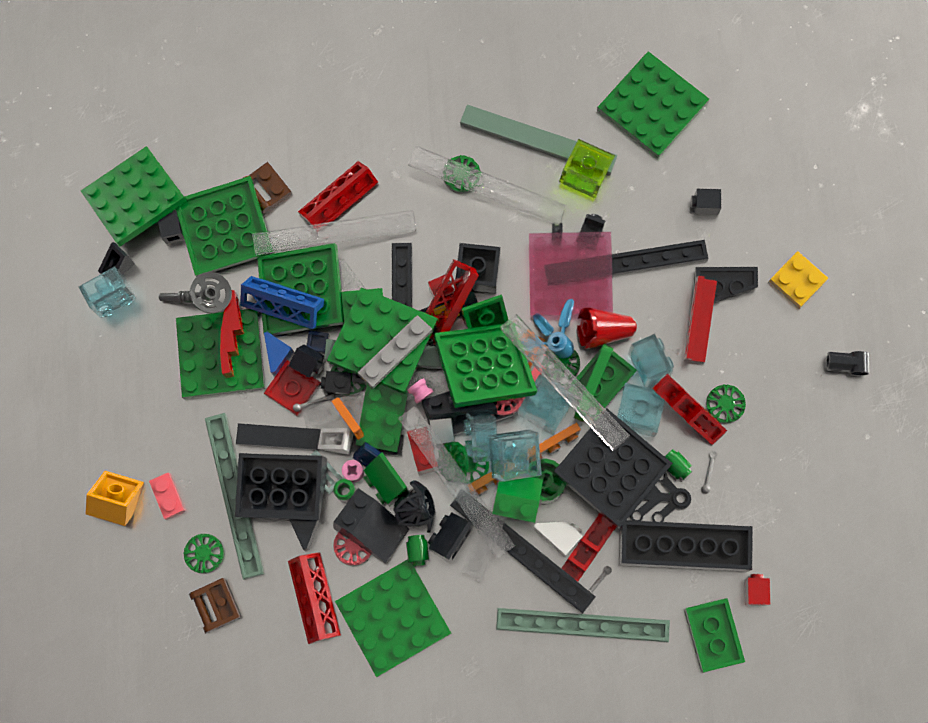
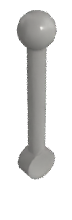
M330 394L303 404L297 403L294 404L293 409L298 412L301 408L334 399L335 396Z
M716 451L709 453L710 463L705 485L702 487L704 493L710 492L709 483L714 459L718 456Z
M604 567L601 576L589 589L591 593L604 577L612 572L611 567Z

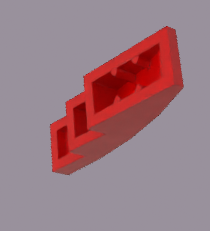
M232 290L230 303L224 309L221 327L220 357L222 374L225 378L234 377L231 357L239 356L236 336L244 334L239 299L235 290Z
M668 373L653 387V390L711 445L727 432L726 428Z
M599 513L561 569L578 582L616 526Z

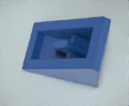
M265 332L264 337L270 372L275 377L287 360L289 361L295 352L290 346L269 332Z

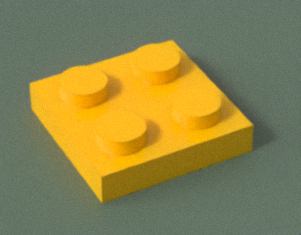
M797 251L769 282L800 309L827 281L828 277Z

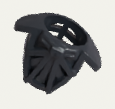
M413 480L410 482L413 488L403 494L394 504L393 511L398 524L402 526L419 527L428 524L427 533H431L436 515L432 495L423 484Z

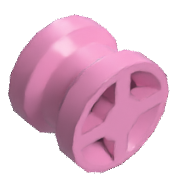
M424 378L407 390L409 394L415 397L414 401L416 404L434 392L431 388L427 387Z
M348 460L342 466V475L345 479L356 483L363 478L364 469L358 461Z

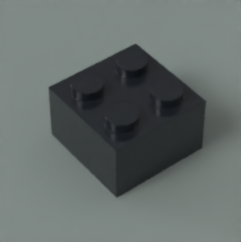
M467 243L459 244L457 261L475 268L479 275L472 287L474 291L496 293L501 247ZM457 267L455 279L462 277L465 270Z

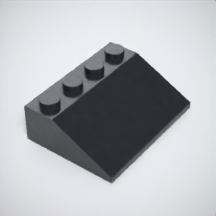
M239 453L235 517L320 520L326 483L327 458L315 455Z

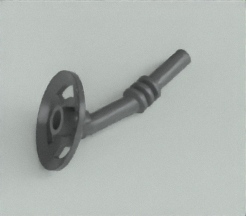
M205 272L193 280L190 291L160 293L159 300L179 301L180 303L193 302L199 310L205 313H218L224 310L230 303L232 290L229 282L222 275L215 272ZM212 278L219 281V283L217 284L213 281H205V279ZM197 284L201 286L199 292H195ZM225 289V299L222 303L219 301L220 290ZM203 303L204 305H207V306H214V305H215L216 308H206V307L202 306L201 304Z

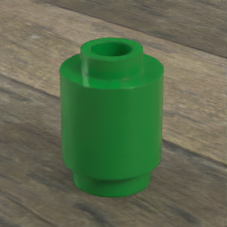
M672 449L665 455L673 463L668 468V471L677 480L680 477L684 480L692 473L690 468L693 465L679 451L676 452Z
M341 479L334 485V495L339 501L347 503L355 493L356 487L350 480ZM344 489L350 490L348 494H342Z
M408 536V542H406L408 563H413V567L426 565L425 561H429V552L425 536Z

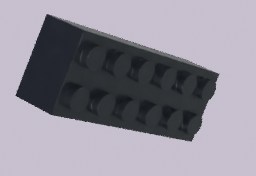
M626 520L620 527L619 566L740 572L752 570L753 526Z

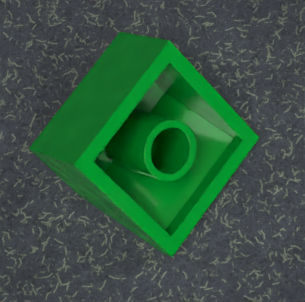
M502 294L461 309L463 321L467 329L509 323Z
M383 452L363 470L366 474L363 477L370 488L374 486L377 489L378 493L375 495L382 505L387 503L390 507L403 494L409 491Z
M501 471L492 514L535 523L543 480Z

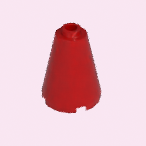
M590 307L582 308L578 314V319H581V325H577V335L580 345L586 346L585 349L632 337L637 330L636 321L631 316Z

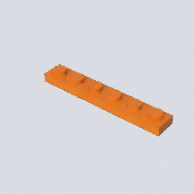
M577 422L467 485L470 494L476 493L479 496L488 490L487 486L492 483L498 485L501 471L517 474L525 469V464L541 460L543 458L541 455L548 451L551 454L560 449V444L567 441L570 443L579 437L577 434L581 431Z

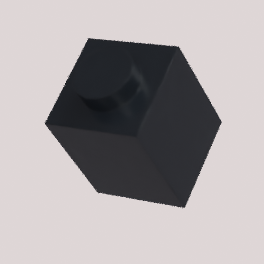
M697 188L695 194L691 195V208H694V214L719 215L721 210V189Z
M177 211L170 212L158 221L160 235L165 244L184 240Z
M303 344L296 348L289 367L310 378L322 371L324 367L322 362L325 356Z

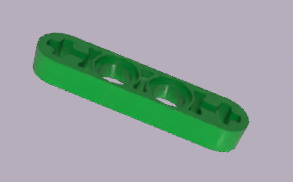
M604 344L576 409L574 419L581 422L584 421L614 348Z

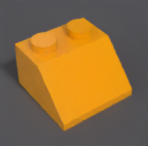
M104 471L86 495L85 514L126 526L135 512L144 482Z

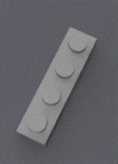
M417 315L358 372V376L374 389L432 333V328Z

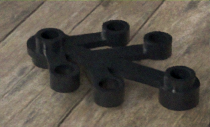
M665 472L664 479L659 480L658 483H662L669 493H661L654 486L643 499L649 501L638 510L633 511V513L637 512L640 514V519L635 520L633 513L630 515V519L641 521L643 516L659 502H670L660 512H654L651 516V521L656 522L654 516L658 514L662 517L660 522H664L665 517L676 508H687L691 503V495L686 489L677 488ZM677 496H683L684 502L679 503L677 501Z

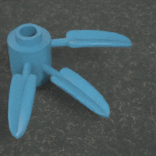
M567 300L562 309L558 323L559 327H562L561 332L553 333L554 328L544 317L538 313L533 315V320L545 336L550 335L547 342L543 343L540 339L521 342L523 350H540L541 347L548 346L559 358L570 357L574 351V345L565 335V329L570 324L574 300Z

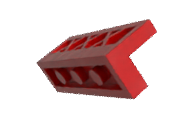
M357 161L301 208L298 213L308 221L316 233H319L374 187L378 181L367 166Z
M454 259L426 311V314H433L434 317L440 319L439 322L437 321V326L430 337L434 344L435 333L450 331L479 276L475 268ZM456 266L465 270L462 277L453 278L452 273ZM453 285L455 288L453 295L444 297V288ZM444 303L445 311L435 315V306Z
M698 276L695 279L684 360L705 363L717 285V281L704 279V276Z
M320 552L297 556L289 560L288 565L308 644L340 636ZM308 559H314L316 565L314 571L309 568ZM315 579L318 582H320L321 589L319 592L314 588L313 585ZM320 600L326 605L325 613L319 609L318 604ZM325 621L331 625L332 633H325Z

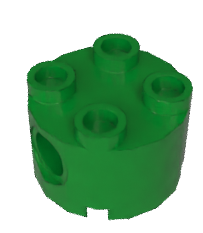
M541 459L531 463L524 475L543 480L539 501L541 504H551L559 499L566 485L553 474V471L559 464L550 459Z

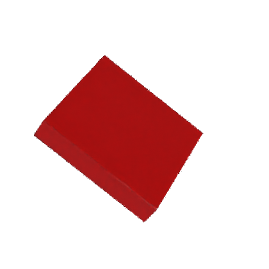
M287 360L263 394L298 417L304 408L296 412L293 409L294 404L309 402L321 385V382L313 376L309 378L289 367L290 361Z

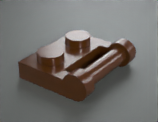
M268 162L248 175L252 177L253 183L257 180L271 198L269 201H265L255 188L263 214L270 211L292 194V191Z
M221 578L189 593L204 624L203 630L205 634L241 618L225 578ZM204 594L207 595L217 620L214 622L211 621L201 597Z

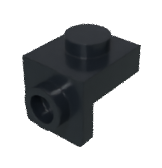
M586 214L577 241L596 248L606 221L600 215Z
M326 371V376L321 377V389H325L324 395L329 393L350 395L351 373Z

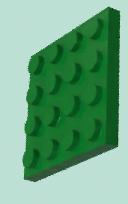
M648 51L600 103L597 111L655 157L659 158L709 102V98Z
M147 146L81 190V193L119 247L187 201Z
M251 176L184 196L187 201L176 208L196 277L205 272H215L257 259L259 256L274 253Z
M335 243L257 257L260 279L324 299V306L317 312L316 327L314 329L344 324L338 249ZM264 300L268 308H275L270 301ZM282 306L287 314H293L289 307ZM302 311L300 314L303 318L310 321V314ZM262 313L263 335L265 332L279 335L311 329Z
M361 287L331 350L327 363L358 375V372L417 315L432 328V332L438 318ZM432 333L379 384L405 394Z
M252 309L240 310L244 334L236 336L239 356L231 357L234 377L230 378L224 377L221 368L220 341L224 312L176 318L183 399L265 389L258 311Z
M514 322L434 334V341L454 408L536 395L537 388Z
M408 559L335 601L376 677L452 634L413 564L408 563Z

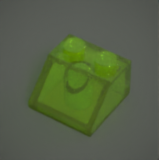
M578 139L563 168L559 182L596 198L615 155Z

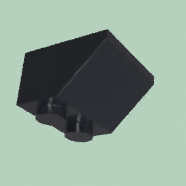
M453 512L449 516L445 515L439 524L441 529L437 534L434 532L428 541V544H430L428 549L450 564L473 529V523Z

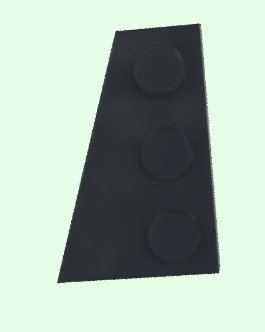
M695 267V279L698 276H704V279L717 281L714 302L758 288V267Z
M450 391L422 400V407L430 420L456 418L460 414L478 416V413L489 412L490 415L497 414V407L493 402L454 408Z

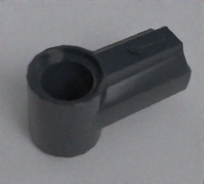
M854 351L851 353L828 352L826 359L827 371L850 372L851 375L856 376L868 375L869 353L864 351Z

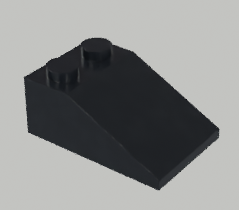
M359 488L333 522V529L385 564L410 530L407 526L399 525L396 517Z

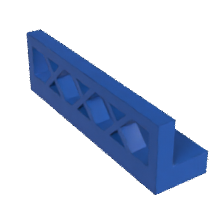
M250 276L241 284L240 306L311 329L316 327L317 312L324 306L323 298L254 276ZM247 294L252 295L257 302L247 301ZM264 300L270 301L275 308H268ZM282 306L289 307L293 314H287ZM302 311L309 313L310 321L305 320L300 313Z

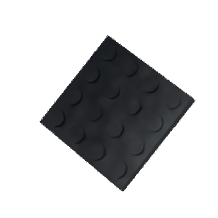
M607 408L553 471V474L619 529L673 463Z

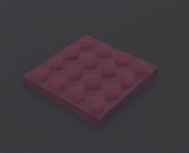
M611 232L529 233L530 316L561 315L562 309L569 299L574 300L572 315H578L584 307L613 312Z

